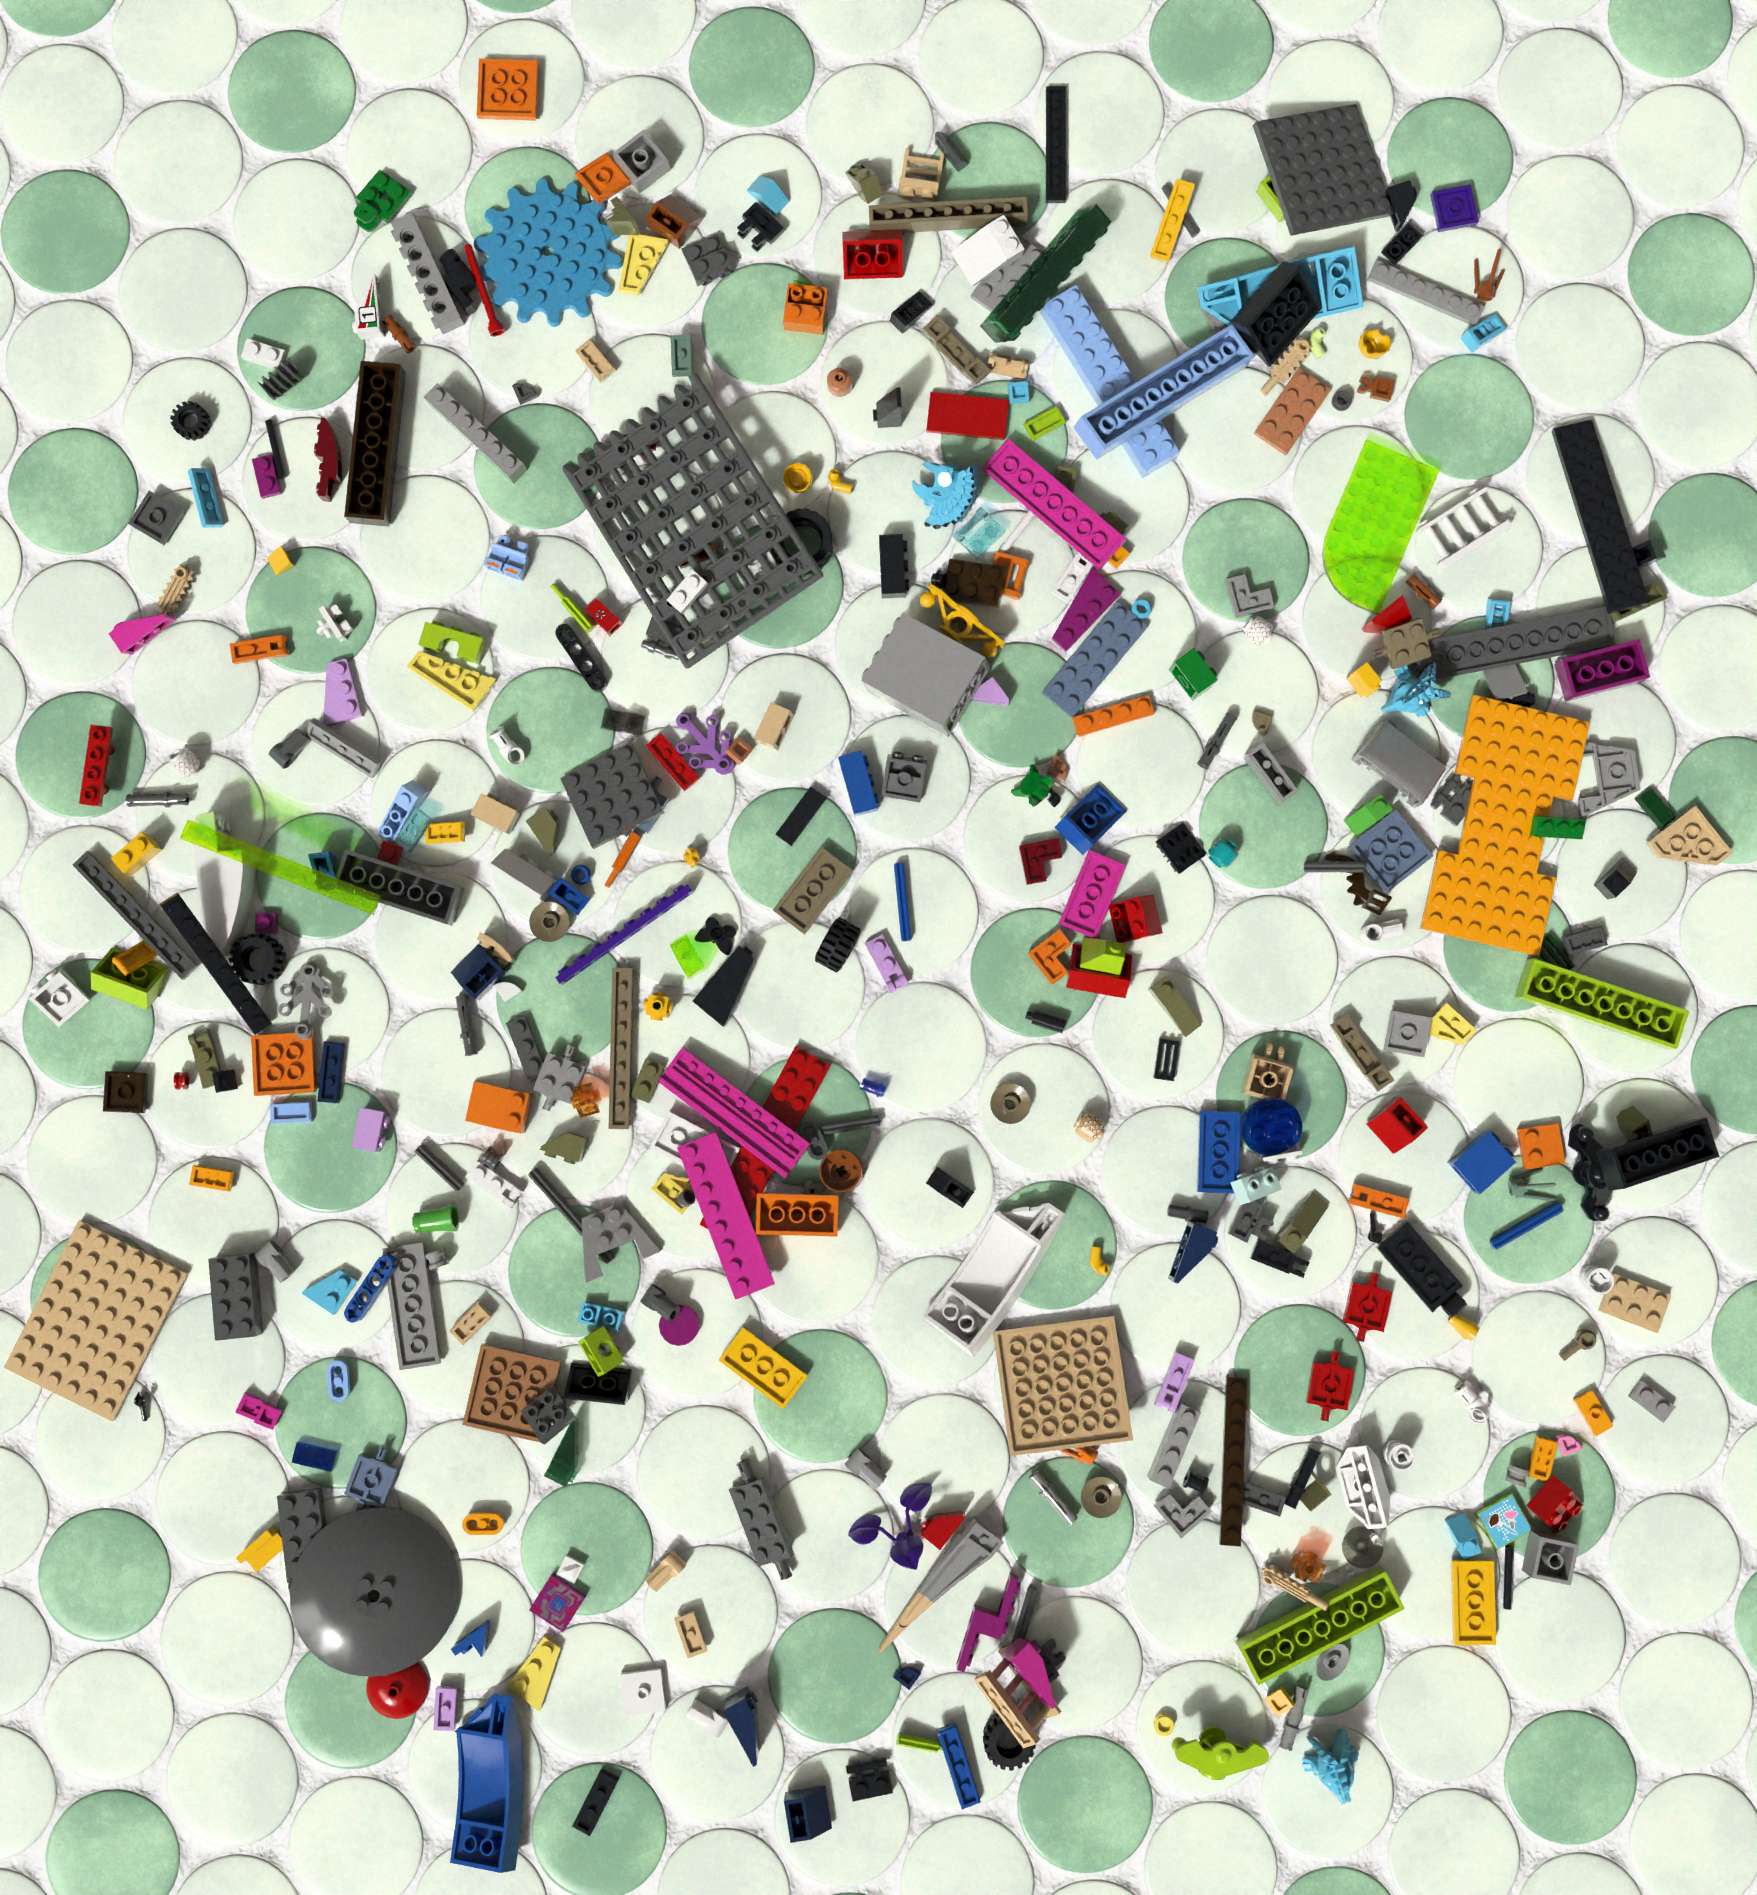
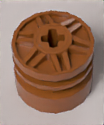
M835 1150L828 1153L822 1159L819 1166V1175L822 1183L828 1189L834 1192L847 1193L860 1185L864 1177V1167L856 1154L847 1150ZM842 1166H845V1170H847L848 1173L844 1174L843 1177H840V1173H838L837 1170L838 1168L841 1169Z

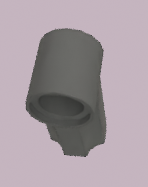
M296 728L283 742L273 746L268 755L282 769H285L295 761L296 755L310 740Z
M651 1284L640 1302L649 1309L659 1313L667 1321L672 1322L679 1316L681 1307L668 1298L664 1290L655 1284Z

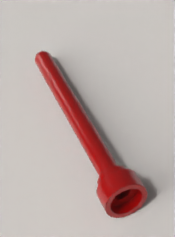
M465 244L464 249L489 319V326L487 327L489 334L492 337L499 336L505 332L503 323L496 318L472 245Z

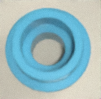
M1145 599L1136 600L1131 608L1132 613L1139 619L1147 618L1152 610L1151 604ZM1138 607H1143L1145 612H1139Z

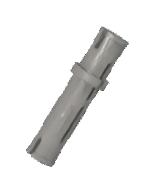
M1038 1470L1034 1471L1028 1479L1040 1491V1496L1046 1498L1068 1526L1073 1524L1078 1518L1077 1515L1073 1513L1065 1501L1053 1489V1484L1048 1483ZM1041 1483H1042V1484L1047 1488V1490L1051 1493V1496H1050V1495L1046 1492V1490L1041 1486ZM1055 1500L1064 1508L1065 1512L1057 1505Z
M1296 1685L1293 1697L1295 1705L1290 1709L1287 1721L1283 1724L1284 1732L1279 1747L1285 1750L1292 1751L1296 1733H1299L1300 1730L1299 1723L1309 1689L1304 1686Z

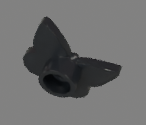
M714 917L707 918L705 921L706 928L700 929L694 940L701 943L712 941V943H716L723 954L730 955L732 941L730 939L736 935L735 928L730 925L722 927Z

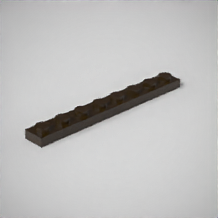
M1226 1377L1219 1544L1241 1547L1247 1378Z

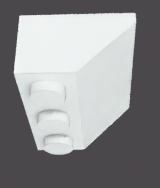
M505 848L489 864L490 868L544 902L550 897V894L547 892L556 882V875L548 870L542 872L537 869L539 864L531 859L526 862L521 858L523 854L514 848L511 851Z

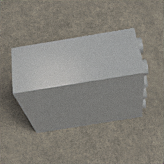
M902 613L894 621L891 633L887 634L883 639V646L880 651L873 655L872 664L864 670L861 681L868 693L949 737L990 670L986 658L981 654Z

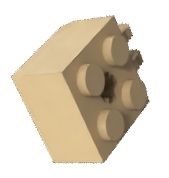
M1268 1042L1263 1057L1251 1054L1240 1093L1284 1105L1294 1066L1282 1062L1285 1047L1283 1046L1278 1048L1276 1059H1270L1273 1043ZM1268 1074L1271 1082L1265 1084L1263 1078Z

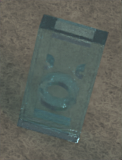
M415 808L394 841L407 852H412L433 819L422 810Z

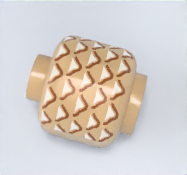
M1091 1113L1081 1114L1074 1124V1128H1076L1075 1134L1090 1143L1095 1139L1100 1140L1105 1132L1102 1129L1104 1123Z

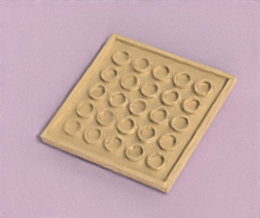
M1114 1316L993 1332L1010 1456L1133 1441Z

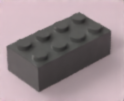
M255 1253L217 1256L208 1259L215 1341L256 1337L263 1334L258 1266Z

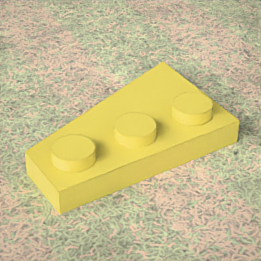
M629 235L619 285L620 293L640 295L669 243L668 239L645 235Z
M544 1635L507 1686V1688L539 1712L561 1650V1646L547 1635Z

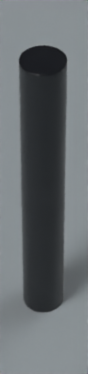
M269 419L265 421L278 478L283 479L286 478L273 420Z
M1505 1545L1503 1609L1511 1610L1513 1546Z

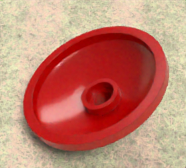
M418 1662L392 1674L368 1676L366 1684L368 1700L371 1706L382 1716L391 1719L406 1718L418 1711L423 1705L428 1694V1678L423 1667ZM391 1689H396L397 1694H392Z

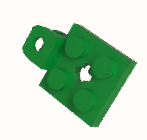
M379 169L355 197L359 203L354 210L357 225L366 232H371L380 224L381 219L389 224L412 197V192ZM386 193L388 198L380 199V195Z

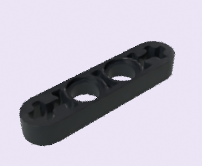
M568 624L559 625L555 631L557 639L589 687L595 692H602L607 686L606 678L572 627ZM563 629L569 631L568 635L573 641L568 642L564 636L560 637L562 635L561 631ZM573 645L581 647V652L578 655L571 654L570 649ZM589 661L592 663L590 671H583L581 669L583 662ZM593 673L595 674L598 680L602 679V681L600 682V687H598L597 685L593 686L595 682L590 676Z

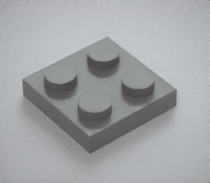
M1391 1010L1383 1050L1425 1058L1432 1018Z

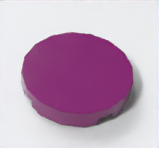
M678 1305L681 1307L680 1314L672 1322L667 1321L662 1316L660 1317V1334L665 1341L672 1345H686L693 1341L698 1334L700 1326L699 1317L693 1309L686 1305Z

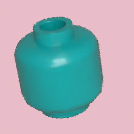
M1220 838L1208 850L1210 855L1208 858L1219 868L1222 866L1229 867L1238 857L1237 845L1229 838L1227 841Z

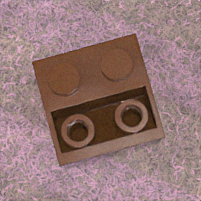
M671 194L657 201L645 217L647 225L651 230L664 239H668L678 249L682 247L702 220L701 215Z

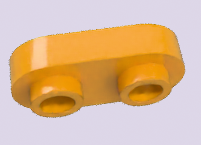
M473 1512L464 1518L462 1527L469 1535H495L503 1529L505 1521L503 1516L497 1512ZM495 1519L498 1525L493 1526L491 1520ZM471 1520H476L477 1526H473Z

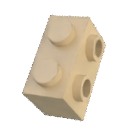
M481 793L470 815L510 835L520 815L516 811L517 807L508 802L505 805L498 802L499 798L490 793L487 796Z

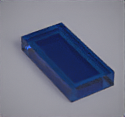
M298 1441L296 1442L291 1463L332 1472L338 1451Z

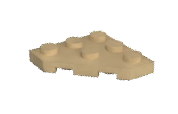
M1696 805L1692 806L1646 842L1658 859L1716 866L1733 854L1732 850Z

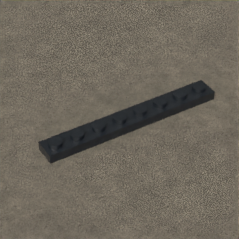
M175 893L160 903L161 908L252 1033L256 1035L272 1024L179 893Z

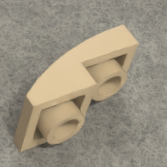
M479 933L477 940L482 942L481 946L490 950L495 947L492 955L497 957L496 961L508 965V962L515 963L516 960L501 943L488 935Z

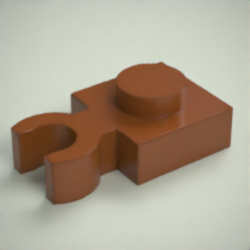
M1364 376L1359 379V382L1364 383L1366 387H1359L1357 389L1358 393L1371 392L1370 398L1386 402L1391 400L1394 380L1376 376L1373 382Z

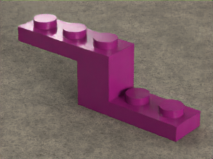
M1009 1572L998 1612L977 1605L973 1606L956 1662V1669L965 1673L966 1666L970 1667L973 1658V1654H970L972 1646L976 1647L979 1634L976 1633L1001 1640L1002 1634H1006L1009 1622H1006L1007 1616L1013 1612L1015 1602H1012L1014 1594H1018L1021 1585L1016 1574Z

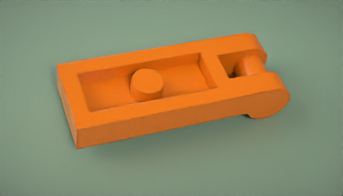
M276 635L229 643L232 663L241 664L276 657L289 656V649L286 648L287 636ZM272 644H278V649L273 650Z
M1356 1184L1352 1185L1351 1190H1353L1351 1198L1349 1197V1204L1405 1218L1409 1199ZM1361 1192L1366 1193L1365 1201L1359 1200Z

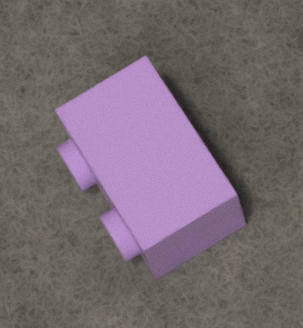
M360 1107L352 1148L372 1152H380V1149H383L386 1137L383 1136L384 1130L388 1128L390 1122L387 1111Z

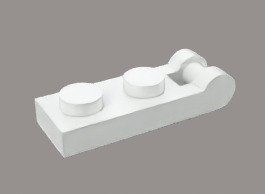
M1077 552L1051 594L1068 604L1093 565ZM1081 559L1087 562L1085 566L1079 563Z
M478 1160L475 1161L465 1178L509 1208H513L515 1205L514 1201L523 1193L522 1189L495 1171H491L489 1167L482 1165ZM506 1189L511 1191L508 1197L504 1195Z

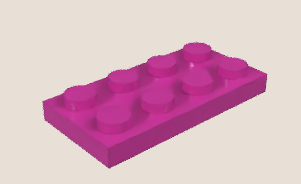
M1088 850L1058 924L1096 939L1126 865Z

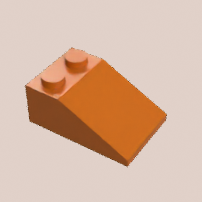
M474 1081L465 1121L520 1134L525 1133L533 1093Z

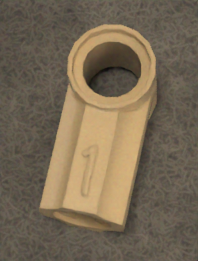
M672 1549L660 1561V1564L647 1575L645 1581L652 1590L657 1592L672 1577H676L687 1564Z

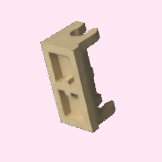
M770 702L754 739L778 751L795 715L789 709Z

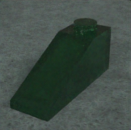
M578 1418L569 1424L544 1477L564 1487L569 1482L573 1483L578 1474L575 1471L578 1466Z

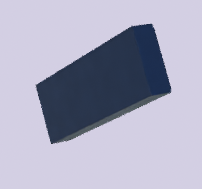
M325 1041L323 1043L317 1102L339 1103L346 1043Z

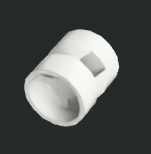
M1589 1265L1582 1268L1579 1272V1284L1586 1291L1602 1295L1610 1292L1614 1286V1277L1605 1268Z
M1397 1439L1390 1440L1383 1446L1382 1457L1390 1466L1398 1471H1407L1412 1468L1416 1459L1412 1448Z

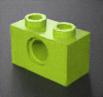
M604 1326L578 1341L598 1377L624 1362L622 1351L619 1347L615 1346L611 1332ZM600 1345L605 1348V1355L601 1354L599 1350Z

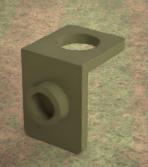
M1313 1471L1311 1475L1316 1481L1306 1489V1492L1300 1498L1309 1511H1313L1332 1495Z

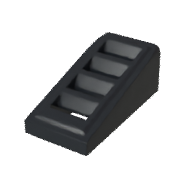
M918 291L891 313L890 322L903 334L933 304ZM916 301H918L923 307L921 308V307L916 303Z

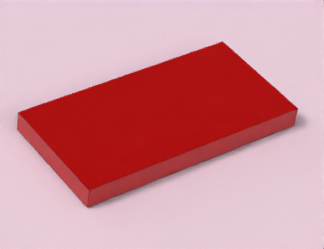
M930 392L926 432L1005 440L1009 400Z

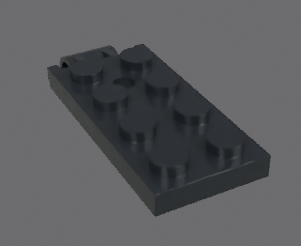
M1405 1221L1375 1247L1432 1313L1441 1306L1444 1312L1453 1318L1467 1306L1465 1300L1456 1293L1458 1289L1463 1287L1461 1282L1409 1222ZM1430 1277H1433L1435 1279V1283L1433 1285H1430L1428 1283V1279Z

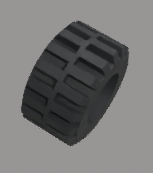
M840 917L835 919L815 955V962L836 973L840 971L854 948L861 929Z
M255 933L247 934V937L242 936L239 938L240 942L234 943L233 946L236 948L235 950H230V954H233V956L229 958V962L233 963L231 967L238 977L241 978V981L265 985V983H272L273 979L277 980L280 977L278 974L283 973L282 965H286V960H283V957H286V952L282 951L283 946L278 944L276 939ZM262 948L267 956L266 964L259 971H254L249 963L250 955L255 949Z
M995 1713L992 1715L993 1720L988 1719L986 1722L987 1727H984L983 1730L985 1753H987L988 1759L993 1761V1765L996 1767L1000 1765L1002 1770L1009 1767V1770L1013 1771L1015 1766L1020 1769L1023 1762L1026 1765L1030 1762L1029 1757H1033V1749L1036 1748V1745L1023 1748L1019 1743L1012 1749L1000 1747L997 1744L999 1736L1010 1730L1001 1717Z

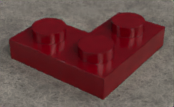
M1059 838L1019 845L1026 885L1047 881L1043 862L1062 858Z

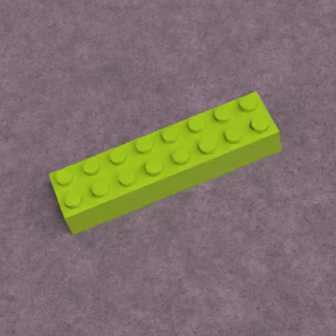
M1535 958L1526 960L1515 995L1517 999L1667 1050L1678 1048L1689 1014L1688 1010Z
M1379 1565L1320 1596L1319 1598L1329 1603L1326 1611L1309 1602L1236 1640L1235 1642L1258 1686L1404 1610L1405 1608L1386 1571Z

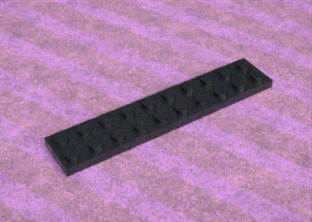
M1587 420L1553 428L1551 431L1607 613L1611 614L1648 605L1649 599L1593 421Z

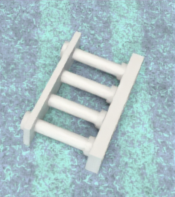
M1487 487L1481 490L1479 488L1474 489L1464 501L1432 521L1427 519L1418 525L1419 529L1415 532V535L1419 536L1425 532L1441 556V562L1436 566L1440 573L1512 527L1509 520L1503 523L1497 521L1482 498V495L1488 491ZM1475 501L1491 525L1489 527L1491 531L1486 534L1484 531L1481 532L1465 508L1466 505ZM1457 511L1474 535L1473 539L1475 541L1470 544L1467 541L1464 542L1449 519V516ZM1442 522L1458 546L1456 553L1451 554V552H1447L1432 529L1433 526Z

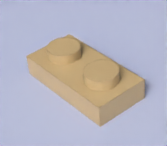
M695 1611L676 1616L674 1621L687 1659L707 1652L708 1649Z

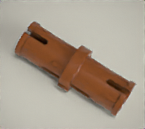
M393 315L386 316L382 323L391 332L392 338L400 343L406 353L413 352L417 345L408 336L407 330L398 324Z
M1415 573L1405 581L1417 593L1416 596L1426 601L1432 609H1435L1442 602V599L1430 589L1431 586L1424 584Z

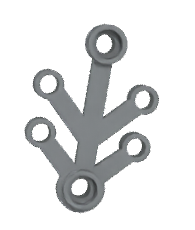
M314 962L304 963L300 968V975L290 984H283L280 988L281 994L290 997L293 995L294 990L304 983V989L287 1004L282 1003L278 1007L279 1014L286 1017L302 1002L300 1024L295 1028L296 1036L302 1040H308L313 1035V1028L308 1025L311 1002L323 1018H328L332 1014V1009L325 1005L312 991L314 982L320 988V993L323 997L331 998L334 995L333 988L320 978V968ZM312 968V973L306 974V971ZM290 987V991L284 993L285 988ZM326 989H330V993L328 995L324 994V991ZM284 1007H288L286 1013H282ZM328 1008L327 1014L323 1015L322 1010ZM305 1027L306 1031L300 1034V1029Z

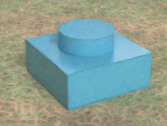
M1028 381L1008 383L1009 405L1029 403Z

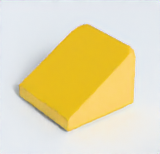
M282 546L267 557L277 576L294 567L289 555Z

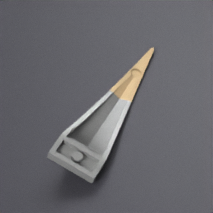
M973 1519L961 1534L958 1533L878 1647V1651H884L934 1602L991 1559L1004 1543L1002 1539Z

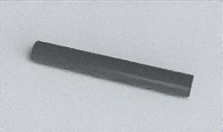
M1165 184L1161 189L1169 200L1172 190L1168 184ZM1186 214L1183 224L1190 236L1194 238L1199 233Z

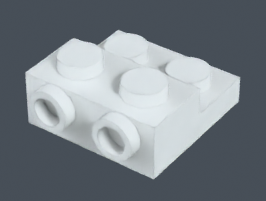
M62 968L58 972L55 969L45 977L48 981L43 985L40 983L35 985L30 990L33 994L29 997V1000L58 1027L90 1001V998L76 985L77 982Z

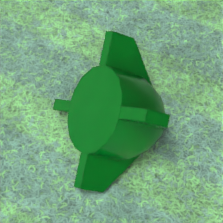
M1032 764L1030 765V773L1022 780L1019 787L1011 790V793L1016 797H1027L1029 804L1034 807L1048 796L1054 779L1050 775L1045 777L1040 775L1038 769Z

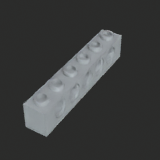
M413 213L392 221L391 224L394 229L391 231L395 242L399 241L402 246L399 248L403 259H408L409 261L407 268L412 277L415 276L418 281L415 283L419 294L423 293L425 296L423 303L428 312L431 311L434 316L431 318L435 329L439 328L442 334H445L463 326L464 323ZM408 238H414L411 242H406ZM422 255L420 259L414 260L415 256ZM425 272H430L427 277H422ZM432 290H438L436 294L430 295ZM446 307L443 312H438L439 308Z

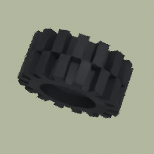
M184 401L182 402L183 406L176 405L178 410H172L174 416L171 415L170 419L172 420L171 425L174 427L173 429L186 440L191 438L193 441H196V437L199 439L203 438L201 434L207 435L205 430H210L208 423H211V420L208 418L210 416L198 403L188 401L187 404ZM190 414L196 415L197 423L191 428L185 427L184 419Z

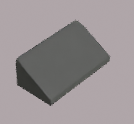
M938 131L935 133L936 146L944 153V156L956 171L959 172L969 164L968 160L948 135Z

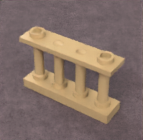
M1010 1645L1000 1648L998 1650L999 1654L1001 1655ZM1001 1655L1003 1659L992 1672L989 1670L978 1674L974 1682L1023 1748L1036 1745L1040 1738L1035 1729L1045 1717L1049 1718L1058 1715L1062 1711L1056 1702L1053 1709L1042 1703ZM1009 1666L1015 1677L1004 1689L997 1679ZM1021 1683L1028 1693L1016 1706L1010 1695ZM1034 1700L1040 1710L1031 1722L1028 1723L1022 1713Z

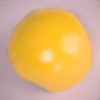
M1379 329L1367 330L1360 336L1358 347L1366 358L1379 359L1390 350L1391 340L1389 335H1382Z
M800 462L790 464L783 474L786 488L794 493L807 491L813 481L810 468Z

